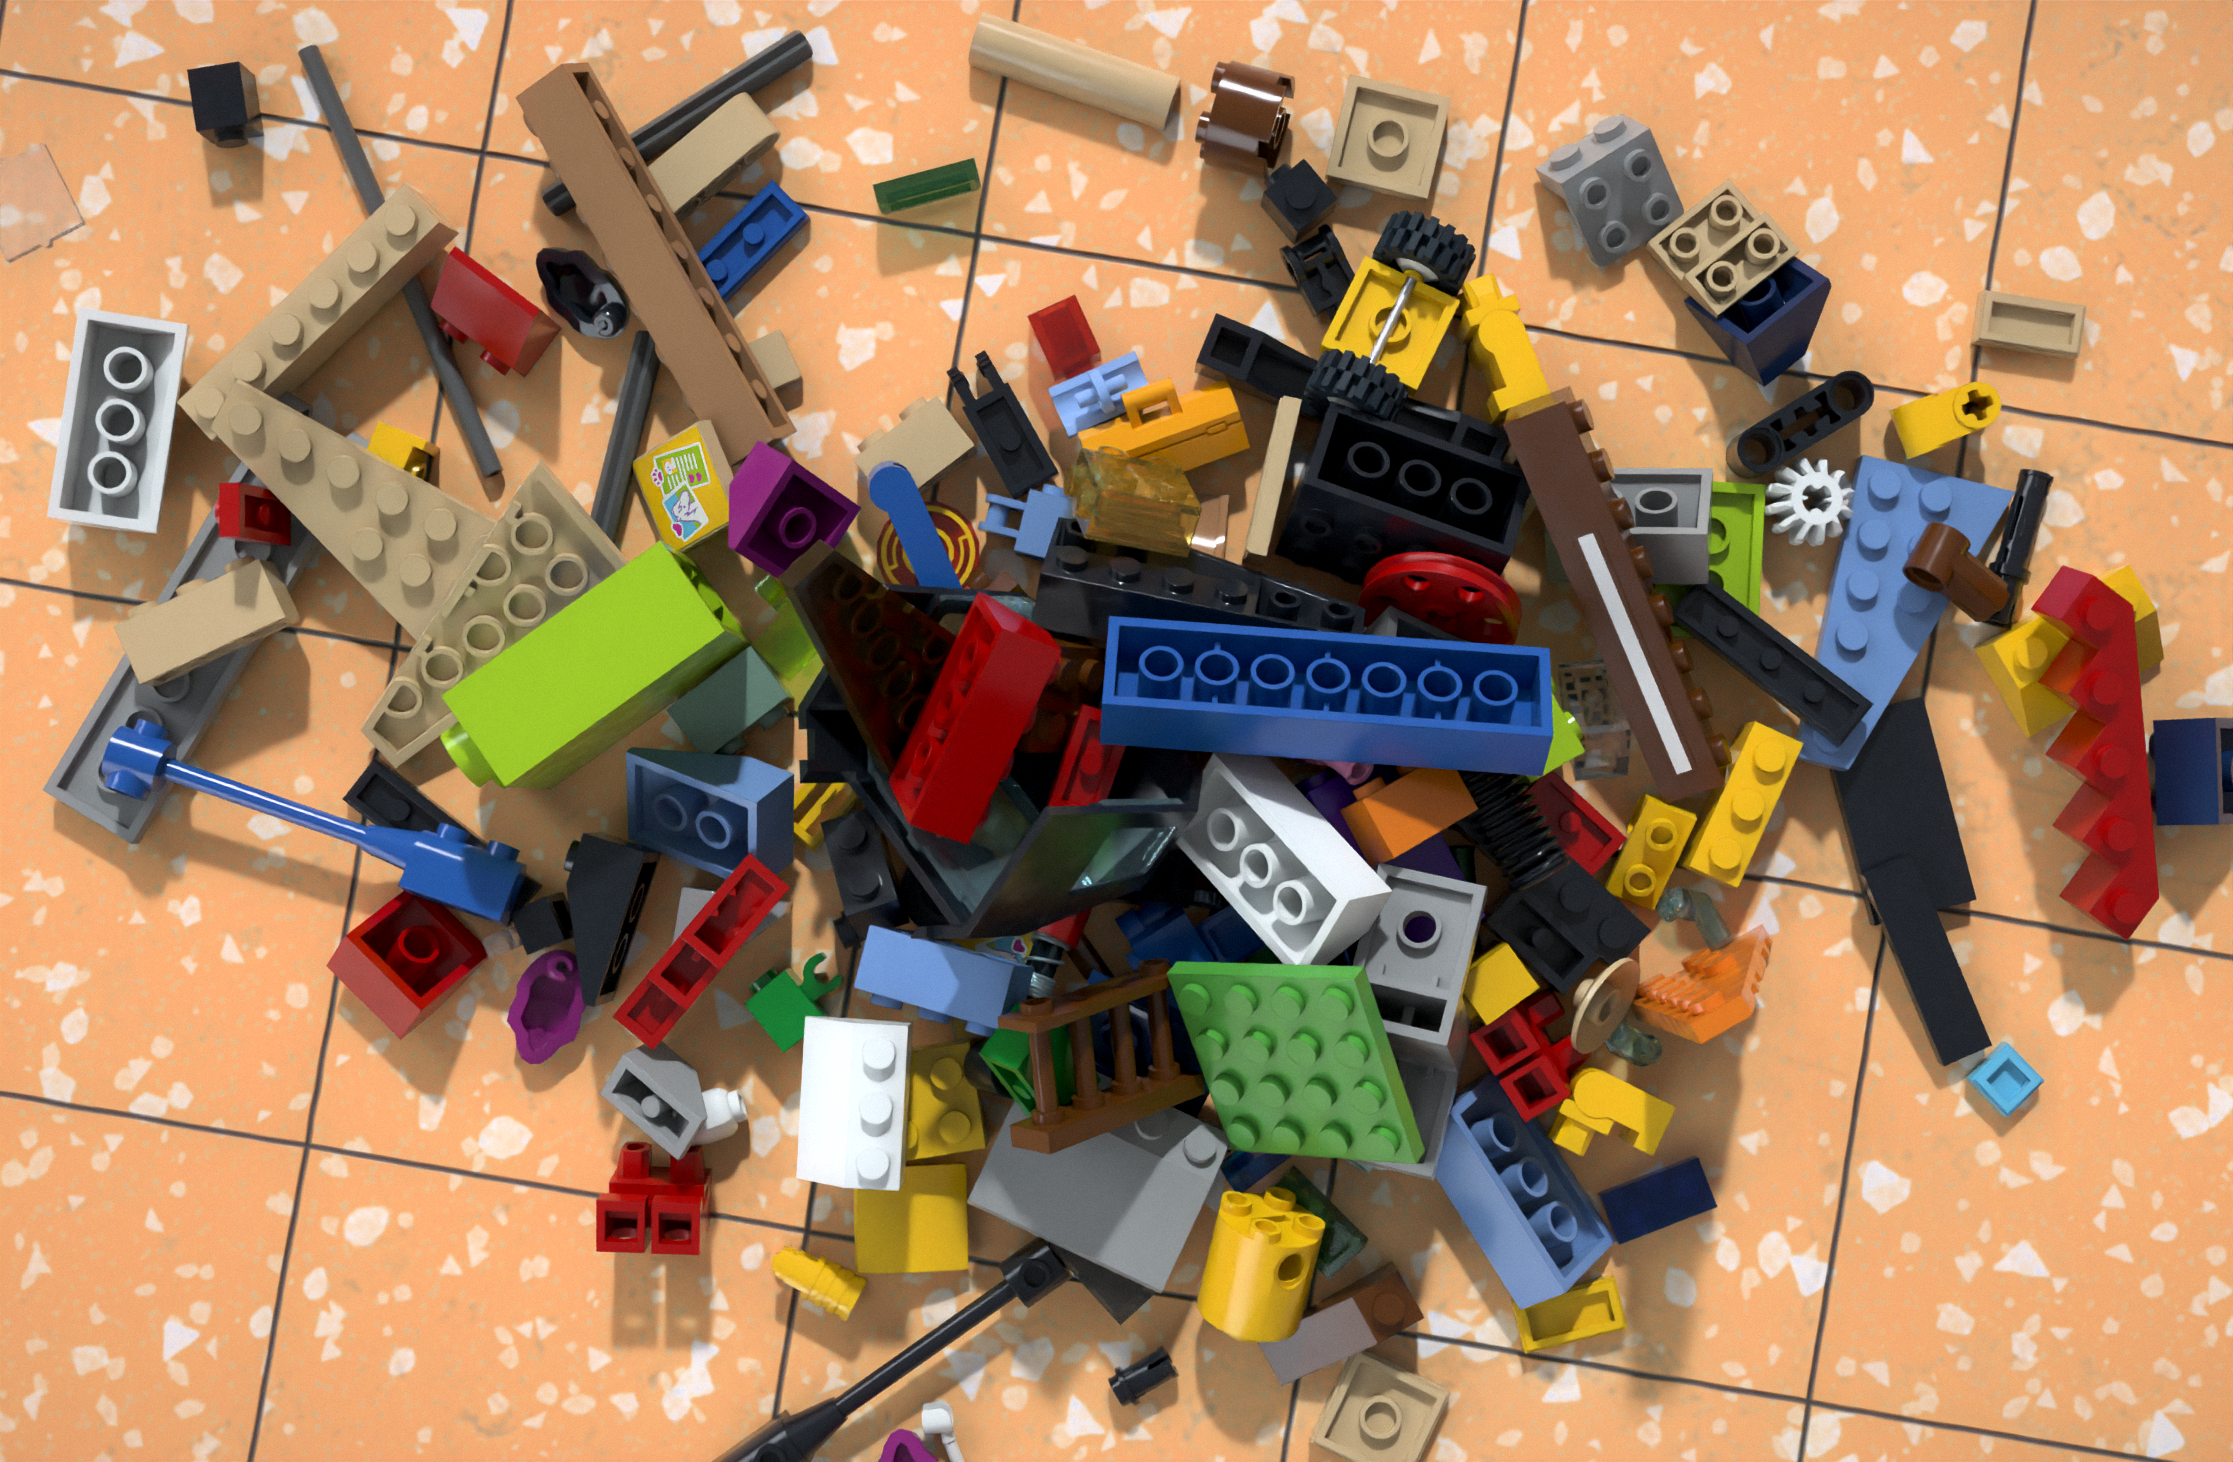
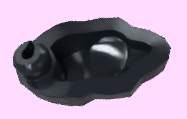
M550 247L543 248L537 253L536 267L545 287L547 302L559 315L568 321L573 329L583 335L600 339L618 337L625 330L631 314L629 302L624 290L610 271L601 269L583 250L570 251L565 248Z

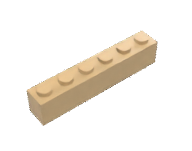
M404 183L184 394L177 403L211 441L225 444L210 429V426L234 381L240 379L276 400L285 392L292 394L442 251L459 232L424 194Z

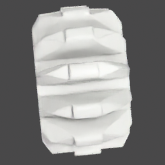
M1805 457L1794 460L1791 468L1786 466L1778 468L1774 472L1777 483L1767 485L1765 493L1767 497L1774 500V503L1765 507L1764 515L1771 516L1776 514L1778 521L1773 525L1772 532L1780 534L1789 529V544L1794 546L1802 544L1806 539L1811 547H1815L1824 543L1825 536L1830 538L1839 536L1843 531L1839 521L1851 519L1854 514L1849 507L1842 503L1843 500L1853 497L1855 491L1849 488L1841 490L1838 485L1843 480L1845 471L1837 470L1828 475V460L1821 458L1810 465ZM1807 493L1812 497L1814 501L1813 504H1810L1808 506L1809 508H1813L1810 511H1808L1804 507L1802 502L1808 499L1807 496H1803Z

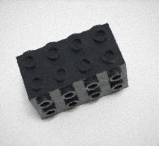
M1330 401L1300 473L1274 554L1290 559L1297 565L1313 567L1356 585H1363L1367 572L1376 563L1390 556L1408 552H1435L1461 557L1480 564L1501 576L1512 556L1530 487L1522 468ZM1408 575L1413 580L1428 581L1420 576ZM1461 587L1469 592H1481L1473 587Z

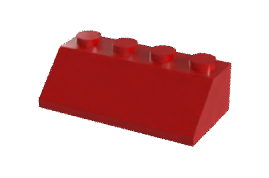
M981 592L977 593L888 780L909 825L967 845L975 830L981 829L989 817L991 810L990 799L998 782H1003L1011 772L1014 763L1013 751L1022 733H1028L1035 722L1038 711L1037 702L1045 685L1052 684L1056 679L1061 666L1060 654L1062 652L1048 631Z

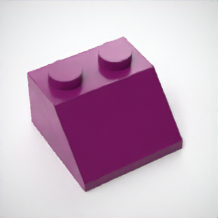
M758 440L729 484L728 547L778 579L798 557L802 556L819 539L835 549L861 507L793 459Z

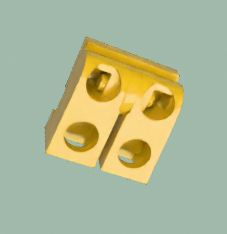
M1583 1064L1571 1072V1080L1567 1084L1571 1089V1095L1552 1106L1557 1112L1546 1136L1552 1139L1554 1143L1584 1156L1595 1131L1608 1136L1616 1121L1624 1125L1618 1137L1633 1147L1654 1156L1677 1107L1594 1066Z

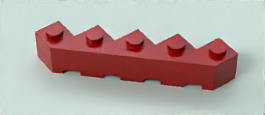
M2062 565L2031 608L2033 612L2069 638L2038 683L2076 710V713L2045 755L2083 782L2052 826L2089 852L2090 855L2059 897L2098 925L2128 941L2159 899L2134 609L2130 602L2094 575Z

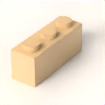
M254 556L243 557L227 564L223 568L226 574L210 582H207L206 578H200L181 585L175 590L177 597L159 604L158 600H153L130 609L127 612L130 619L113 627L139 684L160 686L301 621L276 564L262 559L255 560Z

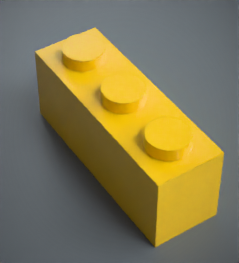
M1756 721L1741 723L1730 747L1732 763L1727 765L1725 785L1711 789L1677 865L1723 887L1738 888L1804 743Z

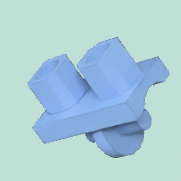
M1133 351L1048 388V392L1070 439L1077 436V432L1125 415L1126 411L1120 394L1146 386L1148 382L1136 353Z

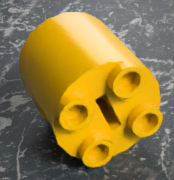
M1268 1187L1265 1190V1194L1226 1191L1221 1197L1197 1295V1309L1210 1324L1238 1341L1246 1343L1277 1342L1292 1337L1300 1327L1325 1229V1222L1301 1205L1295 1203L1296 1195L1285 1188Z

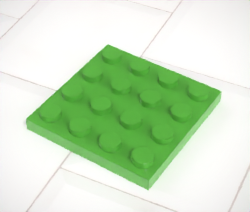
M1177 961L1167 972L1223 1130L1230 1141L1229 1146L1231 1150L1416 1164L1425 1152V1148L1365 967Z

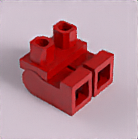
M1551 987L1526 997L1489 1025H1485L1477 1020L1469 1033V1037L1493 1074L1496 1076L1500 1073L1499 1083L1524 1122L1529 1121L1569 1097L1571 1089L1567 1084L1570 1083L1571 1072L1579 1068L1592 1056V1052L1582 1054L1572 1047L1571 1032L1553 1042L1544 1026L1565 1014L1562 1003Z
M634 1141L625 1142L620 1152L617 1169L609 1181V1193H601L596 1200V1252L645 1253L651 1241V1254L700 1255L710 1225L712 1168H705L701 1145L690 1146L684 1158L677 1160L670 1154V1167L652 1166V1144Z

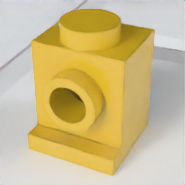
M378 421L367 447V450L422 480L425 477L427 468L426 464L423 463L425 455L429 454L436 457L440 449L425 439Z

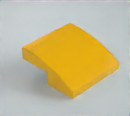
M959 1161L916 1165L905 1164V1182L900 1191L854 1189L855 1272L917 1273L968 1269L966 1163Z

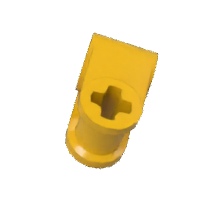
M1977 381L1935 395V393L1889 410L1907 459L1953 443V440L1989 426L1999 416L2002 405L2000 396L1995 388L1988 383ZM1976 400L1979 410L1973 414L1965 415L1962 405Z

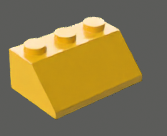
M2130 564L2106 570L2096 576L2133 605L2139 673L2164 660L2157 610ZM2035 612L2015 623L2012 628L2005 629L1974 647L1975 652L2026 738L2035 735L2076 711L2038 683L2069 638Z

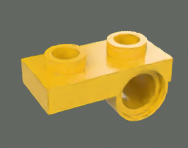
M1643 793L1633 809L1626 830L1627 839L1619 851L1604 887L1612 895L1654 911L1697 821L1696 813L1670 802L1664 804L1662 799Z

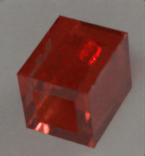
M1076 295L1027 316L1029 327L1054 382L1064 377L1066 380H1069L1095 368L1094 363L1102 360L1101 350Z

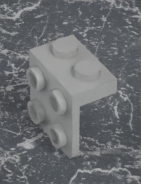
M1624 114L1608 117L1600 121L1593 128L1591 134L1576 143L1566 144L1557 148L1550 154L1548 161L1535 168L1542 186L1565 200L1591 260L1601 267L1611 264L1651 239L1684 214L1683 205L1650 128Z

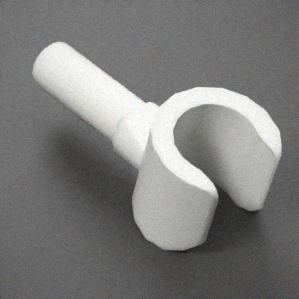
M946 1402L923 1404L922 1426L924 1435L941 1433L942 1443L945 1446L950 1461L965 1462L954 1433L951 1405Z

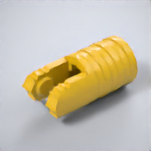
M785 1245L780 1252L775 1253V1257L771 1258L772 1268L770 1271L774 1272L773 1275H776L778 1279L782 1278L784 1283L801 1291L799 1297L813 1302L814 1305L826 1309L827 1312L839 1316L845 1322L868 1281L867 1278L860 1277L854 1271L847 1270L841 1264L834 1263L824 1255H821L820 1259L804 1250L799 1251L797 1247L793 1248L792 1245L790 1247Z

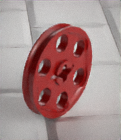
M1435 552L1402 553L1390 556L1376 563L1365 576L1363 590L1358 602L1359 607L1366 609L1364 624L1367 628L1391 605L1451 635L1473 643L1514 645L1518 636V626L1522 618V606L1519 597L1513 588L1499 575L1470 560ZM1408 575L1420 576L1428 581L1413 580ZM1461 587H1473L1481 592H1469ZM1378 596L1391 597L1396 601H1386L1379 598ZM1484 618L1495 619L1502 622V624L1490 623L1485 621Z

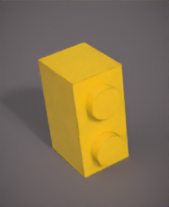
M1493 939L1482 947V951L1473 954L1462 998L1470 1020L1474 1018L1485 1025H1489L1540 987L1509 944Z

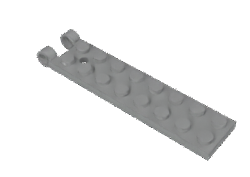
M285 392L277 399L311 418L312 406L293 394ZM352 432L346 437L367 449L370 440L356 432ZM242 461L228 482H240L267 488ZM214 505L157 600L159 604H162L177 597L175 590L190 581L206 578L207 582L223 576L226 574L223 568L227 564L247 556H254L255 560L262 559L275 563L290 594L321 542L292 512L291 546H268L219 537V526L215 519ZM262 639L160 686L139 684L125 653L44 786L43 791L127 842L139 844L175 783L167 780L164 787L158 793L150 791L146 802L104 787L108 777L102 774V761L112 735L120 726L134 729L138 719L157 724L169 730L166 740L176 744L177 753L175 760L188 764Z

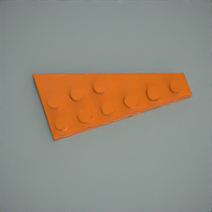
M1761 924L1715 951L1711 952L1709 947L1700 949L1681 961L1683 970L1665 978L1663 973H1660L1639 984L1637 989L1638 996L1634 997L1630 1008L1639 1021L1703 1044L1753 1015L1756 1004L1754 994L1759 992L1760 986L1758 982L1762 981L1767 964L1764 958L1769 956L1770 951L1768 947L1772 946V940Z

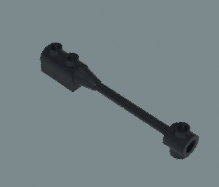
M1036 1237L999 1263V1267L1005 1277L1002 1282L840 1396L829 1398L791 1416L787 1410H784L712 1462H811L815 1453L846 1422L848 1415L1017 1296L1027 1308H1030L1073 1277L1071 1271L1051 1242L1041 1237Z

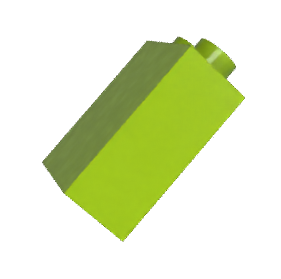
M660 540L441 695L458 722L441 733L440 737L453 761L477 787H482L492 779L503 789L512 787L551 790L697 687L749 646L753 647L754 644L696 562Z

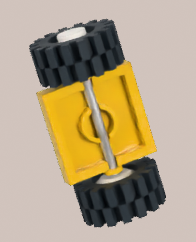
M1401 211L1400 214L1394 213L1391 216L1373 251L1372 258L1364 257L1320 345L1318 352L1322 353L1304 389V398L1309 400L1308 404L1312 408L1320 409L1318 414L1322 417L1325 416L1330 401H1334L1395 423L1408 395L1415 396L1461 301L1453 296L1456 297L1476 259L1474 246L1467 244L1469 239L1464 234H1454L1455 227L1450 224L1444 227L1439 224L1440 219L1431 216L1430 220L1425 219L1423 213L1416 211L1413 216L1408 211Z

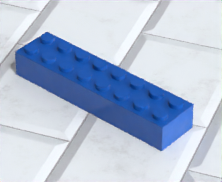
M1109 616L1100 744L1543 776L1553 739L1550 648Z

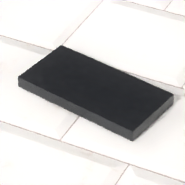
M1917 697L1889 704L1849 770L1842 772L1829 768L1870 925L1874 926L1880 923L1859 874L1906 853L1914 856L1936 910L1977 900L1924 698Z

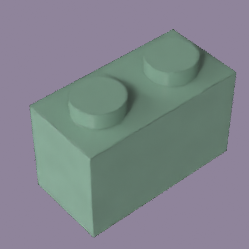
M749 646L666 710L698 753L735 756L748 745L743 737L759 725L764 731L776 725L790 713L785 705L795 698L758 649Z

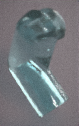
M1626 1015L1618 1023L1612 1035L1605 1041V1045L1610 1053L1633 1066L1645 1067L1657 1062L1662 1055V1045L1659 1039L1629 1026Z

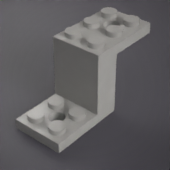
M1379 863L1376 874L1393 892L1369 931L1359 938L1352 966L1365 967L1425 1152L1416 1164L1366 1160L1352 1161L1434 1181L1469 1040V1033L1472 1028L1462 996L1488 889L1487 886ZM1418 916L1428 917L1436 924V931L1433 937L1423 943L1412 942L1405 936L1406 925L1411 919Z

